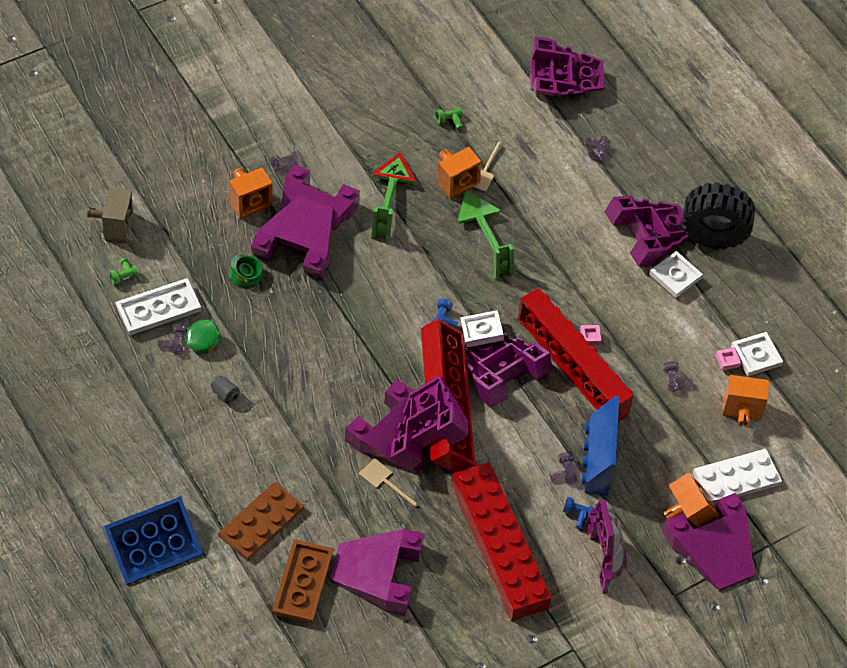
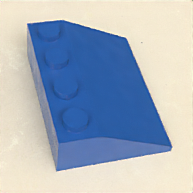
M619 396L613 397L591 414L590 421L585 423V434H588V439L584 440L583 451H587V456H583L582 468H586V473H582L581 485H585L584 493L608 495L616 462Z
M181 496L101 527L125 584L203 554Z

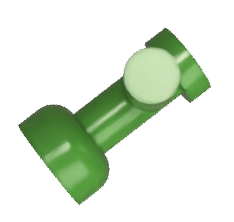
M460 107L447 112L441 109L435 110V119L438 124H442L446 119L452 118L456 129H463L460 120L463 113Z
M126 258L120 259L124 271H109L112 284H119L120 279L139 276L137 267L135 265L130 266Z

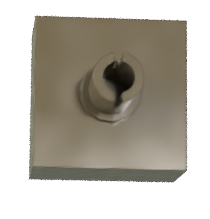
M109 188L105 207L88 206L87 217L102 219L104 240L127 243L134 215L132 191Z

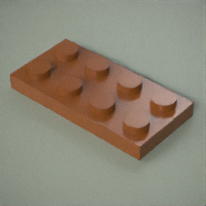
M274 482L219 531L218 537L246 561H249L304 510V505L277 482Z
M294 539L272 610L273 615L313 624L334 548Z

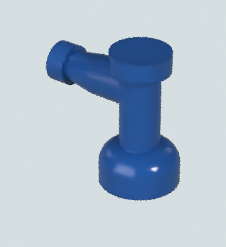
M439 299L437 303L439 310L432 321L440 319L456 328L458 322L445 317V313L452 309L453 304L447 299Z
M567 497L563 512H579L576 528L583 530L589 512L592 511L593 506L586 507L574 503L573 498Z

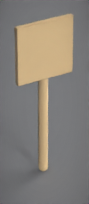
M501 142L497 143L484 170H481L480 183L473 188L483 192L487 191L494 178V175L488 173L487 170Z
M375 458L359 472V475L375 488L385 482L414 507L418 506L415 501L387 480L392 472Z

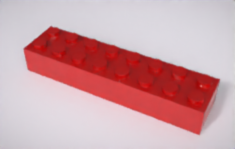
M540 288L521 297L517 320L540 346L550 352L551 359L597 411L613 397L619 396L618 422L627 418L630 414L634 395L632 390L624 385L619 375L609 368L608 363L601 359L596 349L586 342L583 334L573 327L572 322L564 317L560 308L555 306L550 301L549 296L543 293Z
M436 319L421 328L425 384L441 376L466 416L469 425L468 436L464 440L452 445L444 437H441L430 444L431 462L455 473L476 466L464 333L444 321Z
M487 462L453 473L451 486L510 620L513 621L549 609L552 597L491 463Z

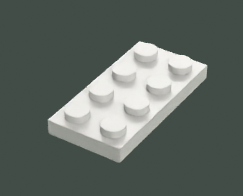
M188 278L116 302L117 310L129 336L201 312V305Z
M766 449L698 467L693 470L694 477L702 484L713 504H716L718 499L733 493L740 497L779 486L782 482Z

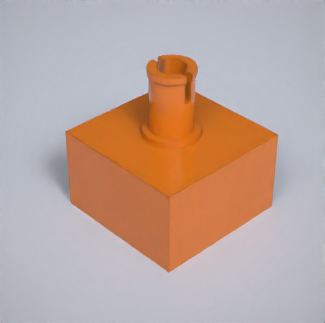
M470 147L453 155L448 149H444V151L442 150L439 153V158L442 161L438 162V185L449 199L480 183L481 160Z
M263 167L246 174L242 168H238L233 172V177L235 178L229 180L230 204L239 219L273 206L272 181Z
M730 375L724 393L722 415L738 417V425L742 427V422H744V427L750 426V419L761 420L768 401L769 380Z
M690 473L669 484L678 504L663 512L667 520L685 514L699 528L719 517L702 484Z

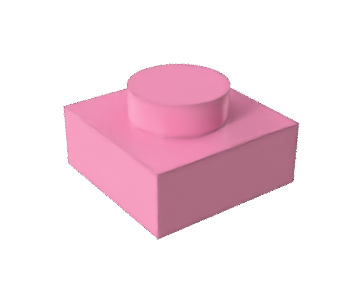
M580 325V333L583 334L589 345H601L599 325Z
M735 347L716 352V358L722 371L740 367L741 361Z

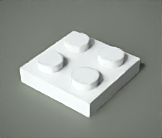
M677 251L652 268L649 273L675 298L701 280L703 276L699 270Z
M498 310L460 317L466 347L504 340Z
M767 332L732 342L731 347H735L747 376L777 368L783 364V360Z

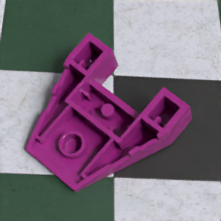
M293 164L285 177L280 211L296 197L302 196L333 207L332 230H336L339 224L351 218L357 209L360 190L343 184L334 197L309 187L310 170Z
M302 196L296 197L258 229L250 246L253 255L270 261L278 243L306 252L307 256L303 262L304 273L322 279L329 264L333 207Z
M617 196L612 198L604 211L612 225L627 224L634 234L637 242L630 254L638 267L654 265L690 238L682 226L683 210L676 204L660 201L656 204L650 203L649 199L643 198L640 201L634 200L633 196Z
M504 332V340L472 347H466L465 343L467 369L480 399L490 407L497 405L507 398L505 383L524 371H527L536 379L551 372L553 368L550 352L537 343L532 342V344H528L522 338H510Z
M441 376L434 378L409 394L403 410L405 415L403 423L400 422L397 427L400 430L398 437L393 438L391 458L407 471L422 462V448L441 437H444L453 445L468 436L469 422Z
M399 379L395 381L385 391L384 404L392 410L374 427L358 416L345 428V441L363 454L374 455L376 459L381 461L387 460L394 463V466L402 468L391 458V445L393 438L398 437L400 430L397 427L400 422L403 423L405 417L403 410L409 394L413 390ZM430 444L422 448V462L407 471L418 474L431 462Z
M736 493L718 499L715 509L719 514V520L693 530L684 514L666 520L662 531L671 548L676 553L679 552L689 565L697 568L700 571V575L718 591L755 576L746 508Z
M401 529L339 543L330 581L351 593L354 592L362 596L367 602H373L385 612L406 616L411 586L393 583L392 581L398 558L419 562L424 533Z

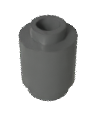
M217 376L212 381L211 388L213 393L224 402L231 403L238 399L240 390L229 379Z

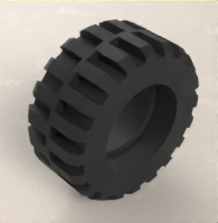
M719 182L714 184L706 183L704 186L700 185L695 190L693 189L686 197L682 226L686 234L693 238L696 243H702V246H711L714 249L734 248L738 244L744 243L751 236L756 210L751 197L736 186L732 187L731 184L725 183L724 185Z

